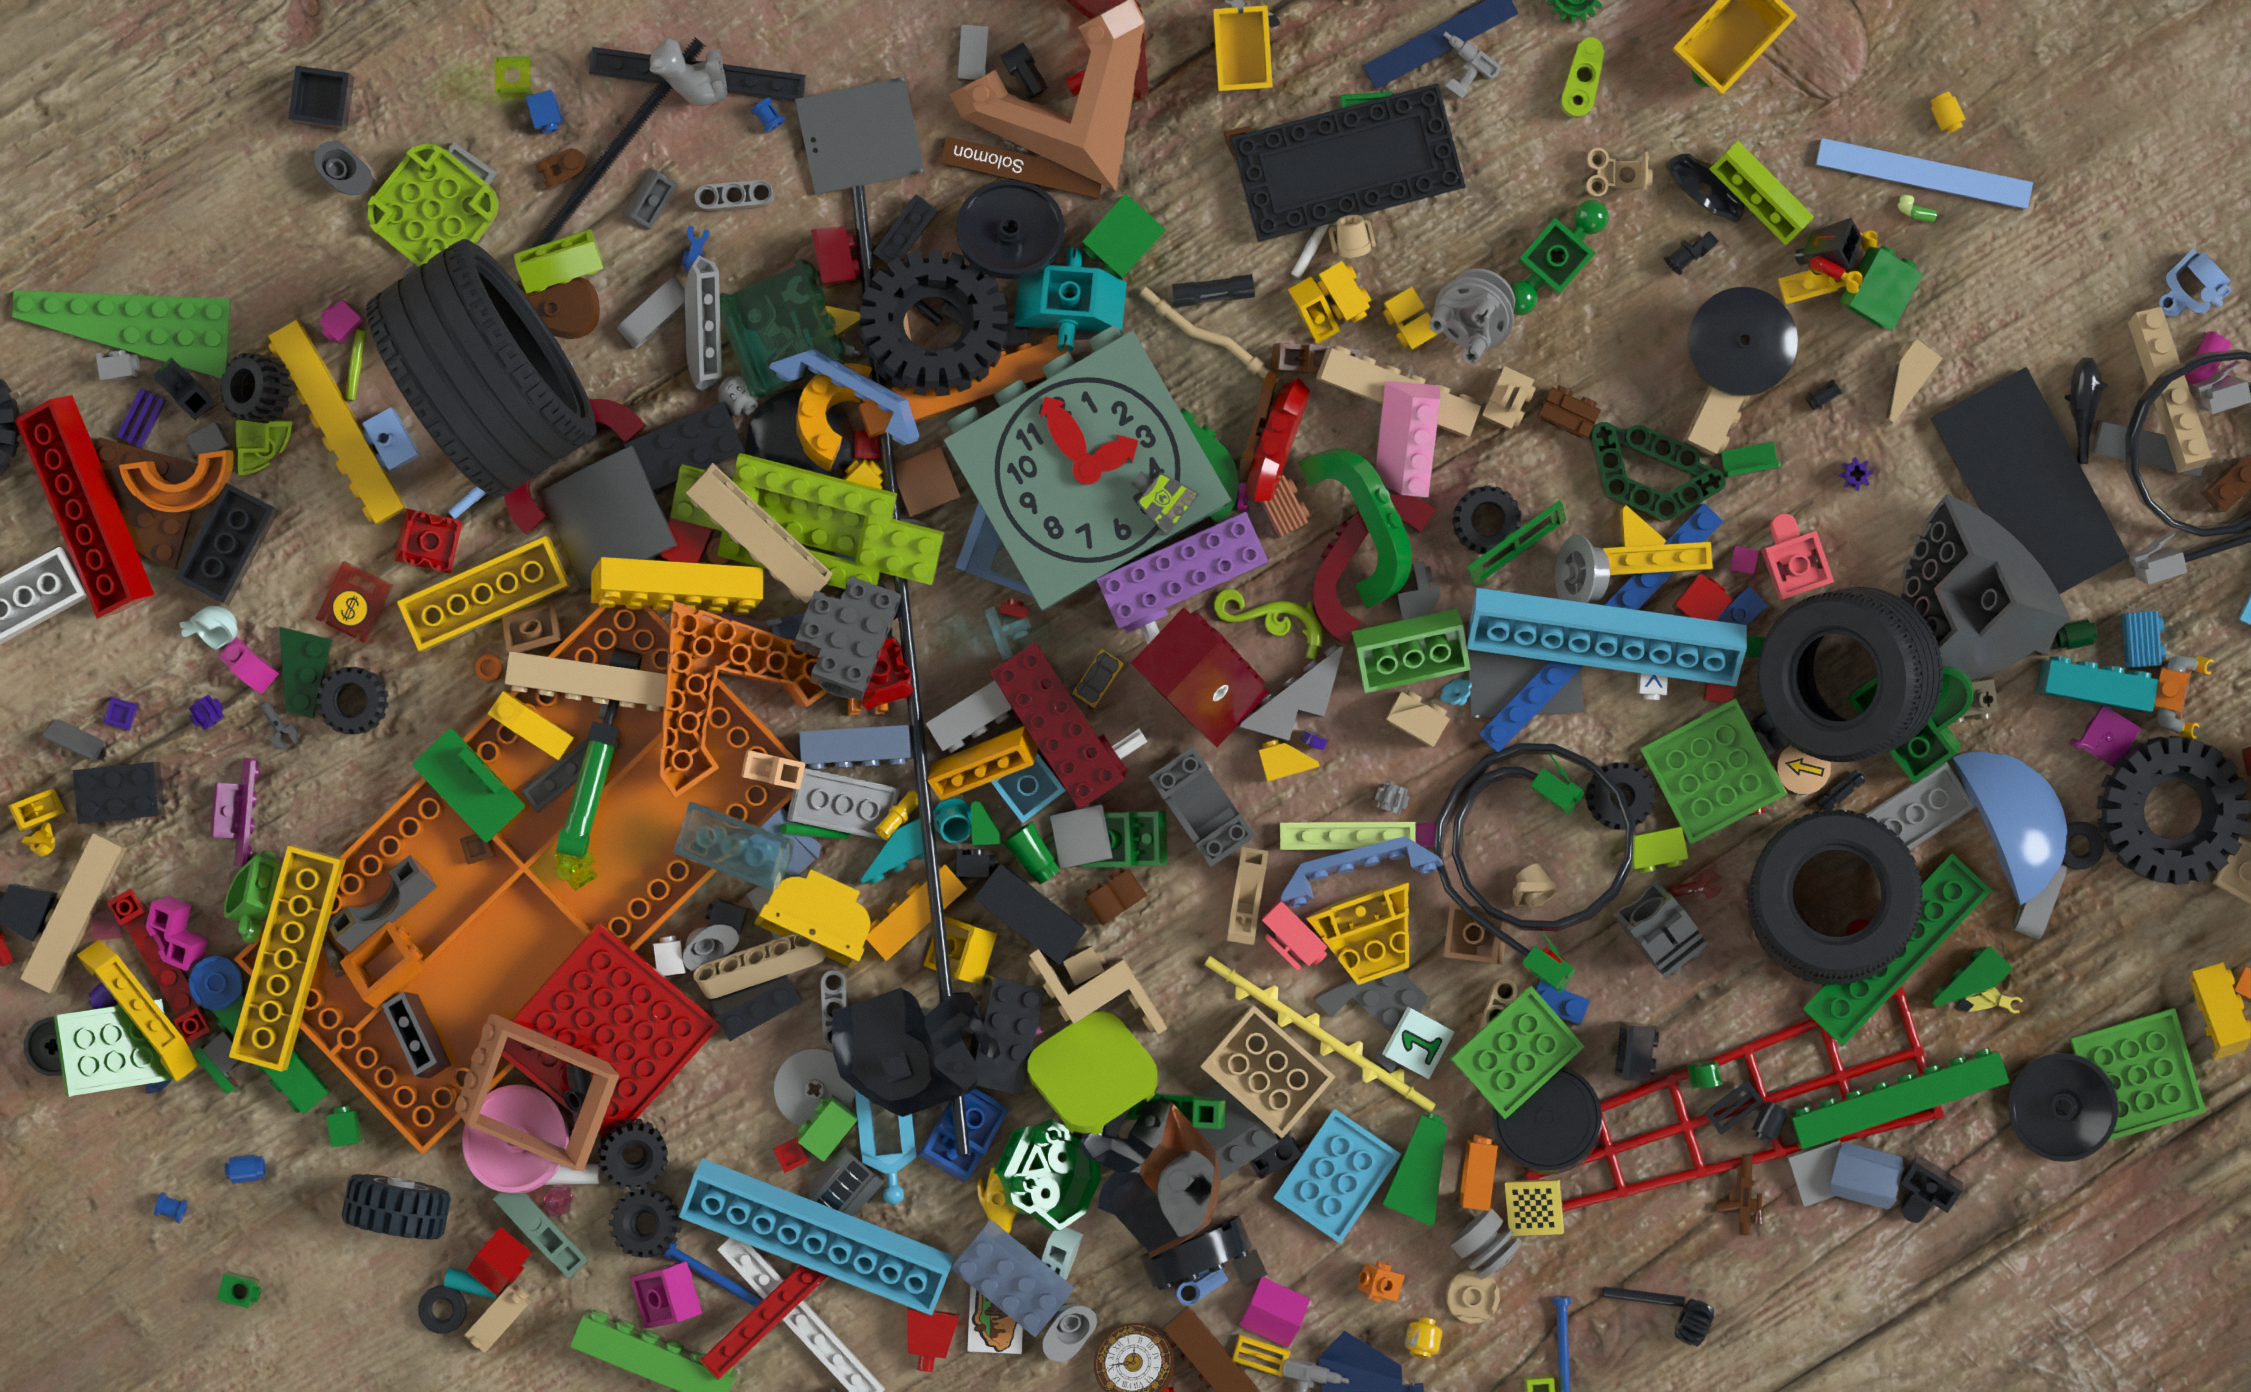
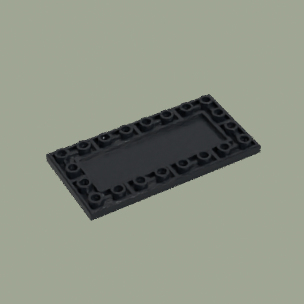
M1438 83L1230 138L1257 243L1332 224L1344 216H1362L1466 188Z
M2027 367L1930 418L1979 510L2003 526L2033 555L2047 573L2059 594L2129 557Z

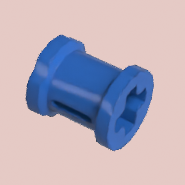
M770 98L762 100L751 109L752 114L756 115L765 127L764 132L766 134L778 128L786 120L784 116H780L771 104L772 100Z
M162 1192L156 1202L154 1215H164L173 1218L176 1223L180 1224L185 1216L188 1201H178L169 1198L166 1193Z

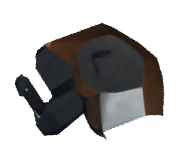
M1162 1096L1144 1108L1130 1130L1127 1139L1120 1138L1118 1132L1130 1108L1102 1126L1103 1132L1094 1136L1093 1133H1084L1079 1142L1086 1157L1115 1171L1102 1187L1098 1208L1115 1215L1149 1252V1258L1188 1240L1210 1224L1221 1185L1216 1150L1195 1127H1192L1191 1122L1181 1111Z

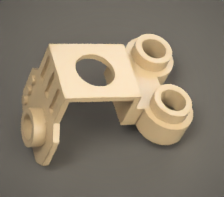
M1592 149L1587 155L1586 162L1589 168L1597 171V175L1592 176L1587 181V193L1592 197L1598 198L1607 192L1608 187L1642 189V192H1645L1647 185H1652L1653 178L1652 169H1648V152L1643 153V160L1641 162L1609 159V155L1604 149ZM1593 156H1600L1602 163L1600 165L1594 164L1592 161ZM1624 167H1630L1635 172V178L1630 183L1623 182L1619 177L1620 170ZM1594 182L1600 183L1601 190L1599 192H1595L1592 189Z

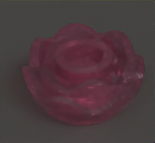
M558 1185L547 1192L544 1206L551 1217L561 1218L563 1214L570 1211V1203L574 1200L571 1188L565 1185Z

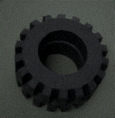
M241 353L239 357H234L231 360V364H227L225 368L226 373L222 374L221 380L223 382L220 385V391H222L221 401L225 403L224 408L227 412H230V416L238 420L264 424L269 423V421L274 422L277 420V416H282L284 408H287L289 405L288 399L292 395V391H290L292 379H289L290 372L289 369H285L286 365L284 362L279 361L276 357L254 353Z
M1486 485L1474 488L1458 501L1454 509V516L1452 518L1454 533L1458 536L1459 542L1462 545L1464 544L1468 550L1478 552V554H1485L1505 540L1506 536L1512 531L1521 528L1522 513L1518 508L1519 504L1511 497L1508 491L1505 492L1500 487ZM1491 504L1497 507L1503 516L1501 529L1492 536L1480 535L1472 527V513L1480 505Z
M343 667L340 670L331 672L328 678H324L322 681L324 684L322 687H319L317 692L320 694L319 699H316V705L320 707L318 712L325 719L323 720L324 723L330 725L336 732L353 735L367 733L370 729L376 728L380 724L379 721L385 718V710L389 707V703H387L389 695L388 691L384 689V682L379 680L378 675L359 667ZM348 685L362 687L367 695V706L363 713L356 717L345 715L339 707V695Z

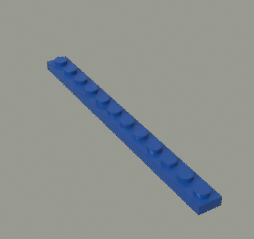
M1703 503L1669 537L1665 544L1704 542L1722 524L1723 520ZM1674 572L1634 574L1604 606L1638 610ZM1549 661L1478 735L1495 752H1500L1583 665Z

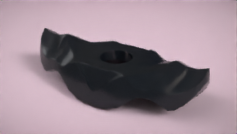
M1680 154L1667 161L1666 169L1678 186L1690 198L1719 217L1735 223L1740 221L1744 213L1745 204L1710 170L1713 166L1712 164L1700 161L1691 154ZM1700 183L1708 184L1712 190L1711 195L1704 196L1700 193L1698 185Z

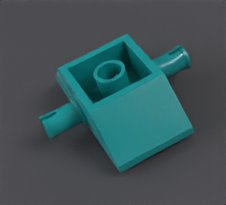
M1073 247L1066 250L1065 266L1049 265L1037 274L1018 280L1014 326L1059 329L1056 348L1063 352L1065 341H1067V352L1074 350L1075 330L1102 332L1117 325L1122 333L1126 282L1099 268L1081 267L1084 252L1077 247L1075 258H1073Z

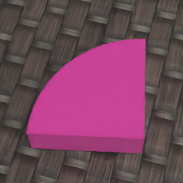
M1239 483L1237 512H1246L1248 510V496L1245 494L1247 483Z

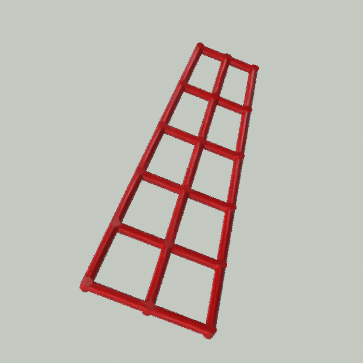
M1902 985L1890 998L1895 997L1911 1047L1909 1049L1844 1069L1835 1040L1810 1018L1704 1060H1715L1719 1067L1744 1057L1753 1088L1764 1101L1758 1107L1760 1109L1762 1106L1765 1107L1767 1101L1776 1103L1836 1083L1838 1084L1841 1097L1844 1099L1847 1098L1846 1093L1851 1091L1848 1079L1910 1059H1915L1919 1074L1924 1073L1923 1068L1928 1067ZM1819 1027L1834 1073L1767 1094L1754 1052ZM1687 1068L1600 1102L1602 1112L1600 1141L1602 1147L1594 1149L1590 1156L1580 1165L1606 1157L1615 1188L1562 1201V1212L1737 1169V1165H1741L1742 1156L1704 1165L1693 1129L1711 1124L1705 1114L1689 1118L1678 1082L1689 1078ZM1665 1087L1669 1088L1679 1123L1612 1143L1603 1112ZM1755 1099L1746 1101L1724 1119L1736 1116L1753 1103ZM1941 1105L1930 1108V1110L1914 1113L1838 1139L1843 1143L1941 1119L1944 1116ZM1728 1107L1719 1109L1713 1114V1116H1718ZM1683 1133L1694 1166L1693 1169L1629 1185L1625 1184L1616 1156L1617 1153ZM1779 1134L1777 1141L1771 1138L1773 1149L1752 1154V1165L1784 1158L1789 1154L1804 1149L1799 1148L1797 1143L1783 1146ZM1525 1170L1528 1180H1539V1178L1549 1176Z

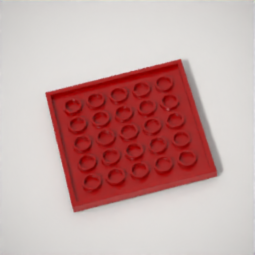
M600 922L510 1020L604 1060L619 1074L599 1129V1135L605 1138V1131L608 1128L611 1130L615 1128L614 1123L619 1121L620 1124L625 1123L624 1119L628 1118L631 1119V1122H634L721 1026L719 1021ZM507 1037L501 1055L569 1110L564 1100V1094L569 1090L566 1061Z

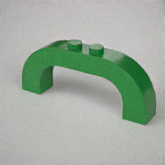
M1182 408L1180 410L1181 414L1232 500L1230 505L1208 517L1216 524H1220L1229 516L1237 499L1239 486L1237 469L1227 449L1214 438L1216 433L1205 424L1202 427L1198 426L1193 422L1195 416Z
M1340 448L1327 449L1299 461L1298 464L1309 486L1326 479H1334L1347 487L1372 537L1378 553L1376 570L1369 578L1355 584L1366 609L1393 597L1402 589L1408 579L1412 561L1411 546L1401 517L1397 513L1390 499V494L1377 471L1362 456L1350 450Z
M1154 1092L1155 1095L1148 1102L1143 1099L1132 1106L1125 1118L1137 1120L1147 1105L1154 1103L1162 1096L1181 1111L1191 1122L1192 1127L1221 1129L1225 1128L1226 1099L1201 1095Z

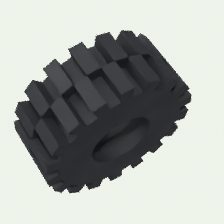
M1614 762L1602 766L1601 769L1617 786L1623 785L1630 790L1631 799L1628 807L1634 824L1637 826L1643 823L1646 817L1651 814L1652 806L1655 804V788L1652 786L1651 778L1645 774L1643 769L1631 763ZM1593 774L1590 782L1587 784V794H1585V800H1587L1588 804L1587 808L1592 813V817L1605 827L1626 830V824L1620 807L1612 803L1610 799L1611 792Z
M628 1118L624 1119L625 1123L620 1124L619 1121L614 1123L615 1128L612 1130L608 1128L605 1131V1138L601 1137L599 1142L600 1148H598L599 1162L605 1177H608L613 1185L616 1183L623 1190L625 1187H629L630 1191H634L636 1187L641 1186L643 1190L647 1188V1183L655 1184L657 1182L656 1177L658 1175L662 1177L664 1174L663 1167H667L668 1150L660 1131L657 1128H653L651 1123L647 1121L645 1124L642 1119L636 1118L635 1122H631V1119ZM630 1144L639 1145L643 1149L641 1160L637 1163L626 1162L622 1157V1152L626 1146Z
M637 1189L634 1192L624 1194V1199H618L616 1202L618 1207L612 1208L610 1213L614 1215V1218L609 1220V1226H613V1231L609 1232L611 1237L617 1239L614 1242L616 1246L622 1247L624 1253L632 1254L634 1257L651 1258L662 1255V1252H667L670 1249V1244L677 1242L678 1238L675 1235L680 1233L682 1228L678 1227V1222L682 1221L679 1215L676 1214V1211L679 1209L677 1205L671 1203L673 1200L669 1196H664V1193L660 1191ZM643 1213H650L656 1221L654 1230L649 1234H643L637 1228V1219Z

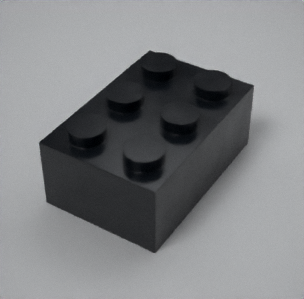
M160 762L72 770L78 824L165 816Z

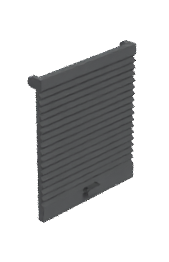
M905 76L795 99L815 195L925 173Z
M1466 621V635H1467V638H1468V625H1469V621ZM1467 649L1471 669L1469 670V681L1472 683L1470 688L1471 718L1495 717L1549 660ZM1581 669L1536 715L1584 712Z

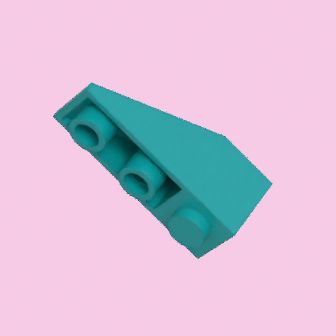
M920 818L894 832L862 877V884L868 881L871 886L885 879L883 873L891 869L896 873L908 867L907 861L914 857H917L918 861L924 859Z

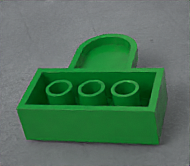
M1942 666V692L1930 720L1910 741L1889 751L1913 784L1956 755L1962 747L1948 726L1965 715L1974 699V689L1969 677L1957 668ZM1878 674L1856 688L1848 697V700L1859 714H1862L1870 706L1875 697Z

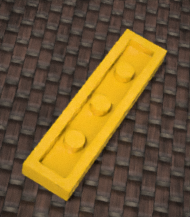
M1711 542L1602 548L1609 561L1610 576L1713 569Z

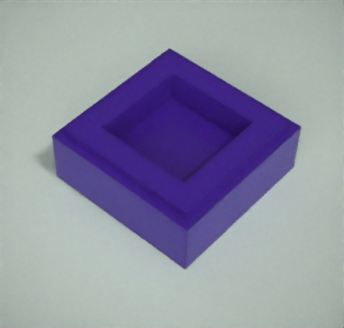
M110 697L103 723L131 730L138 704Z

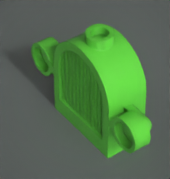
M263 850L261 854H255L238 871L230 885L224 904V917L239 923L238 931L242 935V941L254 944L257 941L261 931V924L259 923L270 911L281 865L275 862L276 854L268 850Z

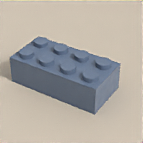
M910 725L799 731L801 762L808 764V769L826 768V763L834 762L835 768L853 767V761H862V766L880 765V760L889 759V764H907V758H913Z
M991 1219L951 1267L956 1274L1034 1337L1038 1335L1066 1302L1074 1289L1071 1284Z

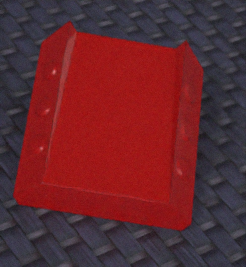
M407 508L403 515L397 547L394 552L395 561L451 573L462 521Z
M894 638L885 640L861 701L862 706L868 710L902 698L907 699L914 692L910 682L911 671L904 664L901 657V649Z

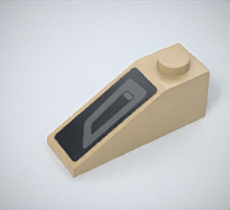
M1918 339L1913 340L1911 343L1906 341L1897 353L1901 357L1896 362L1885 421L1889 425L1897 420L1943 359Z

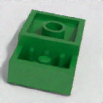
M1166 811L1104 813L1113 858L1080 866L1081 868L1168 865Z

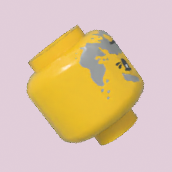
M1420 1317L1419 1322L1415 1321L1409 1324L1405 1347L1410 1351L1409 1354L1411 1356L1430 1359L1431 1356L1438 1354L1443 1332L1441 1328L1435 1325V1320Z

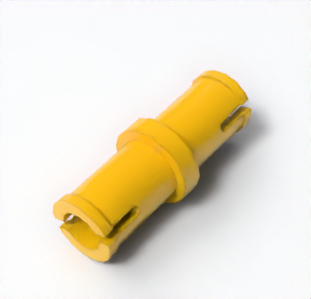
M909 790L896 806L893 805L888 810L889 814L875 827L876 833L881 838L888 840L900 825H904L908 821V816L918 806L917 793Z

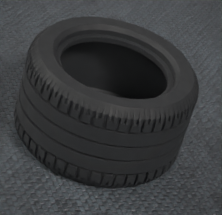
M1849 587L1813 595L1788 608L1767 633L1760 649V659L1757 665L1759 697H1761L1762 706L1767 713V717L1770 719V723H1773L1772 726L1776 728V731L1779 732L1784 740H1787L1797 750L1811 757L1829 762L1859 761L1891 751L1910 741L1930 720L1942 692L1943 663L1940 656V647H1938V641H1936V637L1933 635L1934 632L1927 625L1928 623L1924 620V617L1920 616L1921 614L1915 608H1912V605L1900 597L1871 587ZM1828 634L1846 635L1857 640L1869 651L1876 665L1878 685L1875 697L1862 714L1851 720L1840 717L1827 706L1820 696L1815 683V654L1821 640Z
M1829 809L1824 810V812L1820 810L1812 812V814L1808 813L1782 827L1768 841L1756 862L1748 889V912L1752 929H1754V934L1757 940L1760 941L1759 943L1763 950H1766L1767 955L1773 958V961L1778 966L1781 965L1782 969L1788 973L1791 972L1792 975L1798 978H1803L1802 980L1813 981L1821 985L1822 983L1825 985H1845V983H1856L1857 981L1872 977L1896 959L1911 939L1917 927L1922 908L1923 888H1921L1922 881L1919 876L1918 866L1915 865L1916 861L1913 855L1910 854L1911 851L1907 845L1903 844L1904 841L1899 836L1897 837L1891 828L1888 829L1887 825L1877 822V819L1871 816L1868 818L1866 814H1856V811L1850 810L1845 812L1843 809H1835V811ZM1831 850L1850 852L1865 860L1874 870L1881 889L1880 905L1873 920L1861 931L1844 937H1830L1812 930L1802 921L1793 902V883L1799 869L1813 856Z

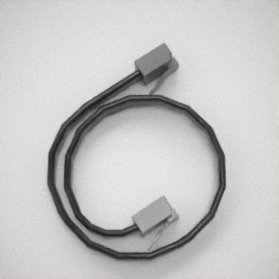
M2237 349L2207 352L2193 356L2161 373L2137 401L2125 434L2126 472L2139 501L2169 527L2200 537L2234 534L2251 526V511L2230 523L2195 526L2173 519L2150 497L2139 472L2138 442L2150 406L2172 381L2200 366L2213 362L2236 360L2214 373L2210 378L2192 384L2193 394L2197 396L2199 409L2215 414L2250 403L2251 382L2248 383L2235 376L2224 379L2229 371L2241 364L2237 360L2245 359L2251 361L2250 352ZM2251 528L2245 532L2185 551L2177 550L2171 546L2161 549L2167 540L2177 534L2172 530L2158 540L2153 541L2146 548L2128 555L2130 565L2134 568L2136 579L2149 585L2187 573L2186 562L2250 543Z

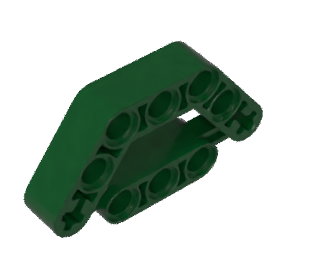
M1601 422L1595 425L1590 433V442L1604 495L1612 501L1624 506L1627 505L1629 508L1659 521H1668L1720 492L1726 484L1725 475L1720 470L1700 463V454L1697 449L1645 426L1634 425L1625 431L1608 422ZM1600 428H1603L1604 432H1609L1610 436L1605 440L1606 445H1613V448H1608L1602 452L1599 451V448L1604 447L1603 439L1596 436L1600 432ZM1632 431H1640L1643 434L1644 441L1641 445H1635L1630 440ZM1658 441H1663L1668 445L1667 455L1661 456L1655 451V445ZM1620 445L1674 469L1695 476V478L1667 494L1627 478ZM1682 452H1689L1693 456L1691 466H1684L1680 462ZM1605 454H1611L1615 457L1616 465L1614 468L1604 466L1602 459ZM1708 475L1711 478L1717 477L1716 489L1714 486H1710L1701 490L1699 486L1709 481ZM1612 480H1617L1622 484L1623 490L1619 495L1612 494L1609 490V484ZM1685 488H1691L1695 492V500L1692 503L1686 502L1682 497V492ZM1636 491L1646 493L1647 502L1645 505H1638L1634 501ZM1662 501H1666L1672 506V512L1669 516H1664L1659 512V504Z

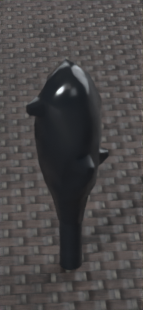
M2082 357L2076 364L2071 379V394L2064 397L2065 400L2069 401V407L2076 425L2078 437L2077 461L2079 464H2088L2089 437L2092 424L2096 416L2102 390L2108 387V384L2102 381L2095 361L2089 357Z

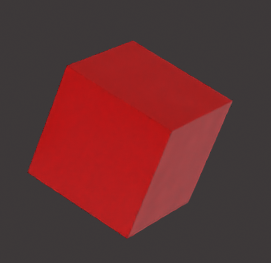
M1701 573L1695 576L1671 606L1684 617L1715 621L1733 599L1725 593L1726 590L1719 583Z
M500 1227L476 1254L466 1271L497 1296L507 1284L511 1285L525 1269L522 1266L532 1252Z

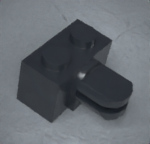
M1916 1153L1902 1174L1901 1185L1911 1190L1902 1203V1214L1906 1220L1919 1223L1926 1217L1933 1205L1948 1213L1962 1193L1963 1182Z

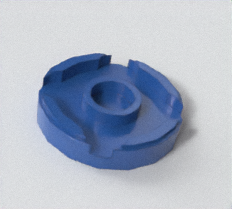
M213 956L204 958L195 965L188 984L190 994L196 1003L211 1010L228 1008L238 1001L243 993L244 978L241 969L234 961L227 957Z

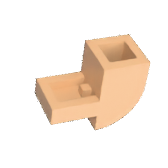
M746 750L741 777L800 790L806 763Z

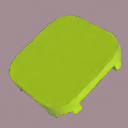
M435 144L413 146L406 152V157L378 192L371 196L367 205L370 227L374 232L383 237L419 267L424 263L427 264L429 259L461 239H468L476 244L494 222L498 214L499 202L496 192L491 186L446 149Z
M1104 1011L1092 1012L1075 1024H1070L1037 1046L1031 1052L1028 1059V1074L1033 1088L1038 1089L1064 1121L1065 1128L1071 1133H1074V1131L1093 1133L1094 1136L1103 1132L1102 1126L1141 1100L1145 1099L1148 1102L1155 1095L1154 1091L1158 1084L1157 1066L1153 1058L1119 1018L1114 1014Z

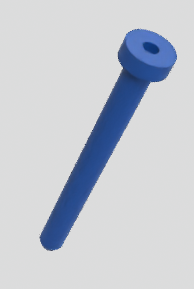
M677 1243L670 1244V1249L663 1255V1258L667 1260L671 1257L680 1263L687 1261L690 1269L754 1307L764 1300L676 1248Z
M1570 1296L1552 1297V1305H1556L1559 1392H1570L1567 1305L1571 1304Z

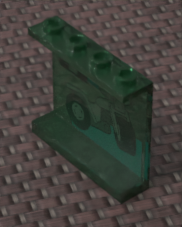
M799 258L795 260L797 266L732 295L727 293L719 294L720 315L752 397L761 399L816 374L808 369L809 365H807L802 378L791 380L790 382L776 376V371L769 368L773 362L813 349L827 355L832 361L839 363L846 361L843 355L845 353L844 344L836 336L834 331L836 327L835 320L831 313L827 312L824 304L827 302L823 290L818 288L815 280L817 272L809 261Z

